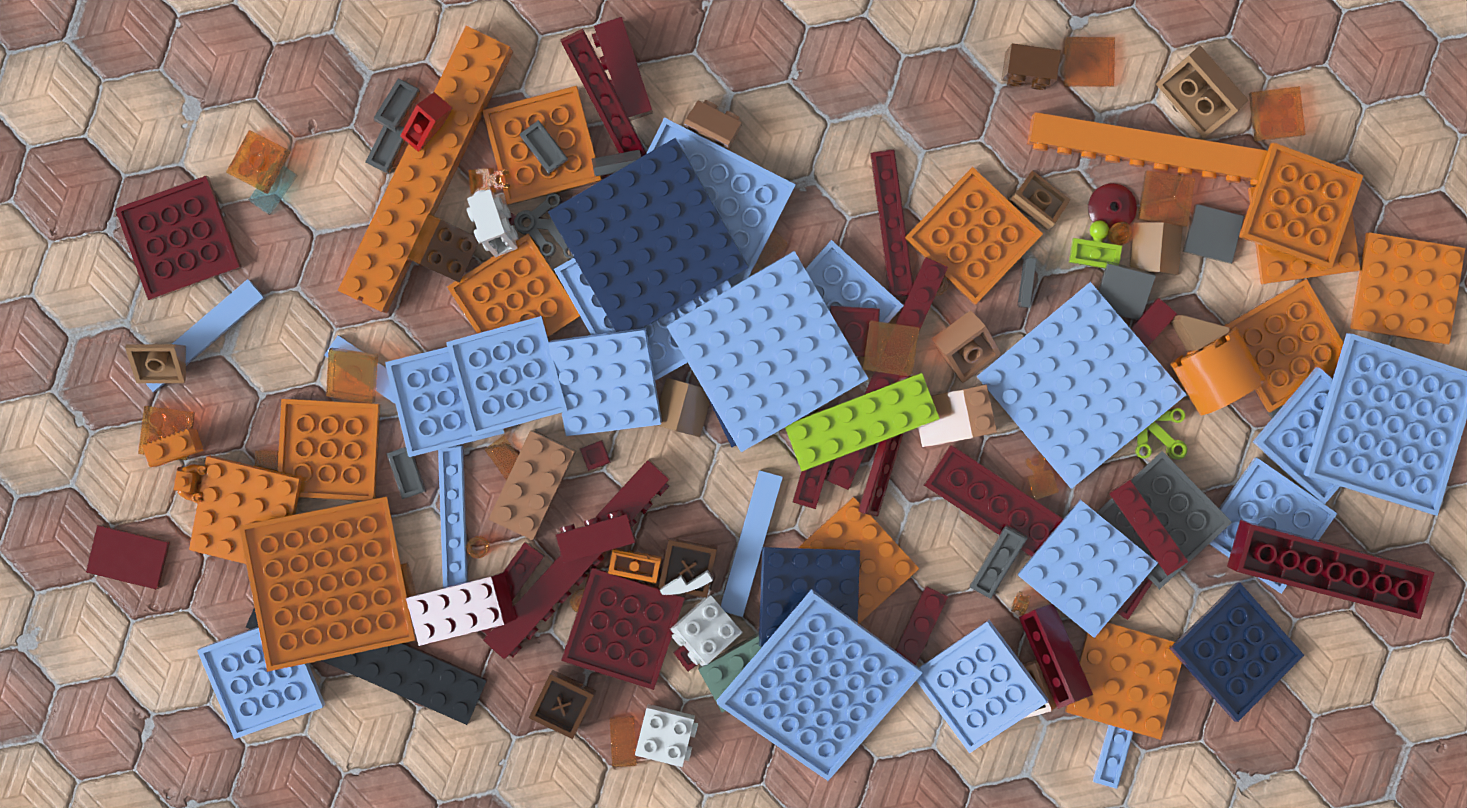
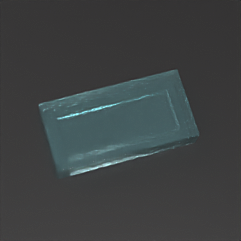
M276 161L248 200L270 215L298 175Z

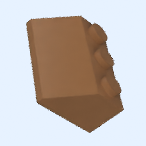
M1200 45L1156 83L1158 88L1203 138L1207 137L1238 112L1248 101L1246 96Z

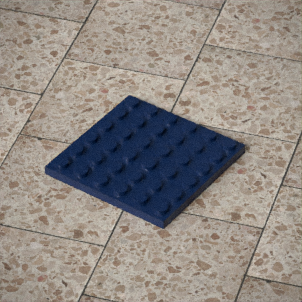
M676 138L548 211L616 332L642 329L749 268Z

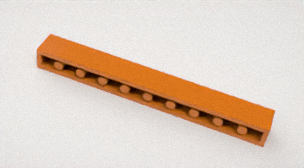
M1037 112L1031 117L1027 145H1033V149L1038 151H1047L1048 148L1057 149V153L1062 155H1071L1072 152L1081 153V157L1086 159H1096V156L1105 157V161L1110 163H1120V160L1130 161L1129 165L1135 167H1144V164L1154 165L1153 169L1159 171H1168V168L1178 169L1177 173L1183 175H1192V172L1202 173L1201 177L1207 179H1216L1217 176L1226 177L1225 181L1231 183H1240L1241 180L1250 181V185L1255 187L1268 152L1267 150Z

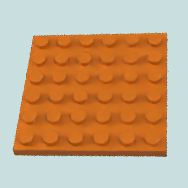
M387 497L239 526L267 672L415 641Z

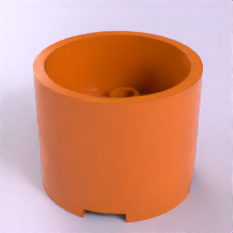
M1237 327L1231 329L1229 334L1223 335L1203 348L1189 351L1186 353V356L1183 357L1181 355L1170 363L1200 416L1212 413L1237 401L1257 389L1267 380Z

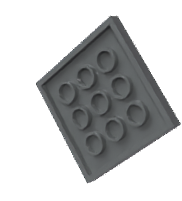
M1163 451L1131 479L1133 485L1188 560V563L1232 523ZM1112 498L1096 512L1156 561ZM1188 563L1168 576L1160 565L1157 564L1147 577L1160 590Z

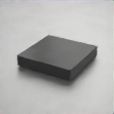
M1196 204L1183 252L1232 264L1244 216Z
M1107 261L1098 291L1118 315L1138 320L1143 315L1156 275L1152 272Z

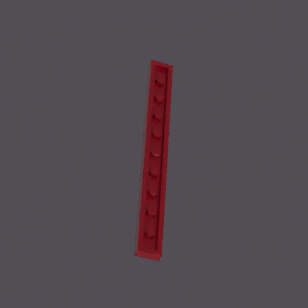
M925 257L864 395L897 383L900 372L905 365L947 271V266ZM867 447L835 459L826 481L849 490Z

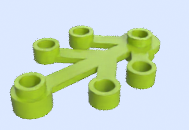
M1174 408L1171 411H1166L1155 421L1180 423L1185 419V413L1180 408ZM1175 411H1179L1181 414L1178 420L1173 418ZM1155 421L1137 435L1135 453L1140 458L1145 459L1151 455L1147 429L1166 446V453L1170 458L1179 460L1187 454L1186 444L1183 441L1174 440ZM1177 445L1182 448V452L1178 455L1174 452V448ZM1145 446L1147 448L1146 455L1142 456L1139 453V450L1141 447Z

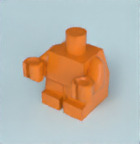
M197 464L178 467L173 491H177L186 500L194 501L195 503L202 502L201 497L203 496L200 493L202 477L207 473L205 472L207 467Z

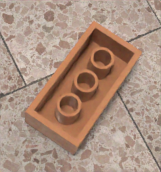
M531 430L488 520L534 540L577 450Z

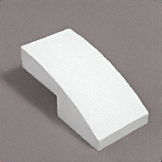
M707 570L687 583L681 575L663 586L660 591L662 595L689 592L713 581V577Z

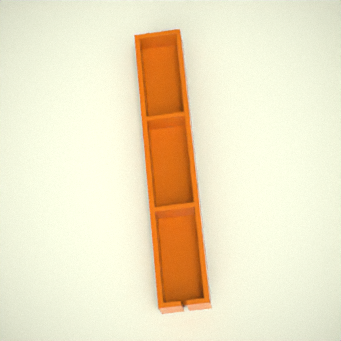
M465 26L434 90L453 109L443 126L420 152L408 144L337 291L362 301V303L380 312H388L412 263L408 256L428 214L435 215L483 116L482 110L487 108L513 54L510 46L469 26Z

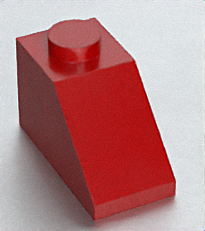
M433 92L416 105L400 137L420 152L443 126L453 108Z

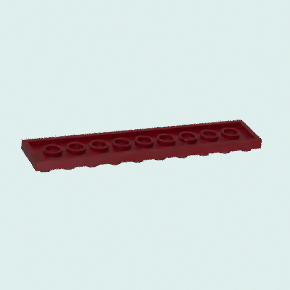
M952 445L948 447L924 483L925 487L996 534L1000 535L1006 524L1025 534L1027 540L1021 550L1031 557L1063 521L1061 517ZM1146 577L1116 613L1128 620L1153 582Z

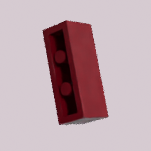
M619 510L607 514L608 519L599 521L598 517L585 520L584 526L575 528L574 524L561 527V532L555 536L563 563L635 543L636 538L629 514H622V511Z

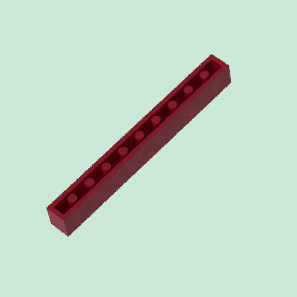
M648 459L596 517H598L599 521L608 519L607 514L621 510L622 514H629L633 527L637 523L634 519L639 512L645 514L653 505L650 500L656 494L661 496L670 487L667 484L670 478ZM602 553L563 563L562 556L560 555L513 606L517 619L505 625L494 627L483 641L504 660L508 655L513 658L522 648L519 643L525 637L530 640L539 630L536 625L542 619L546 622L555 612L552 607L558 601L563 604L572 594L568 591L575 583L579 586L588 576L585 571L590 566L595 568L604 559L601 555Z

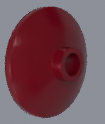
M1116 183L1105 184L1097 188L1092 193L1088 202V214L1091 221H1104L1109 227V232H1117L1128 227L1134 220L1137 212V203L1132 192L1125 186ZM1112 202H1115L1118 205L1117 211H1112L1110 209V204Z

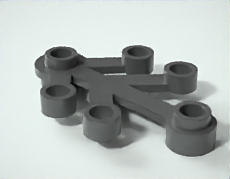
M555 193L549 194L546 200L533 211L523 210L516 215L514 220L516 230L525 235L530 234L540 247L542 255L551 257L556 252L555 245L546 241L538 230L547 229L562 247L564 255L569 259L574 258L573 255H568L569 248L551 218L539 219L550 208L553 209L562 203L560 196ZM552 197L557 198V203L555 205L550 204V199ZM525 219L531 220V224L528 227L523 225ZM546 245L551 246V251L549 253L544 252V247Z

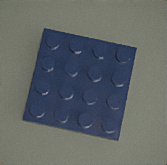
M762 547L759 646L763 647L811 589L858 623L860 550Z
M1240 582L1235 583L1169 648L1234 722H1239L1304 656L1300 649Z

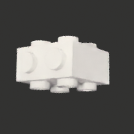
M489 189L480 190L474 196L467 198L470 206L467 208V213L472 222L475 221L477 229L474 230V234L478 243H482L485 250L490 251L495 257L518 249L515 241L519 239L517 231L513 225H510L508 220L511 218L510 210L507 204H503L500 196H495Z
M711 595L699 602L670 628L674 633L672 637L680 646L684 645L689 651V658L696 665L700 664L701 666L709 664L743 633Z
M648 704L635 755L683 767L684 760L689 761L692 747L688 746L690 737L695 738L698 723H694L695 715Z

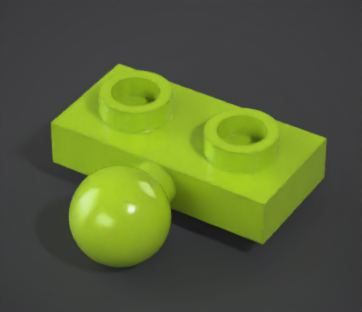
M1098 220L1091 224L1089 232L1093 237V241L1078 238L1072 239L1068 263L1104 269L1107 261L1120 263L1122 246L1102 243L1103 239L1109 234V227L1104 221Z

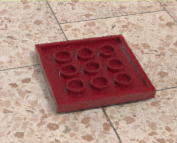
M209 176L200 177L115 208L146 297L150 301L242 268Z
M592 567L561 661L654 690L673 635L670 628L677 623L685 597L678 594L662 595L659 588L622 576L608 574L606 571Z

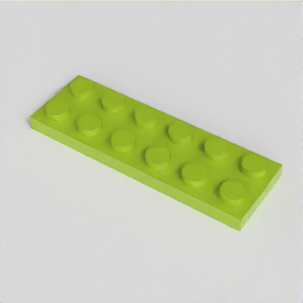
M920 373L795 421L786 426L785 429L800 469L805 471L929 424L940 418L924 376Z

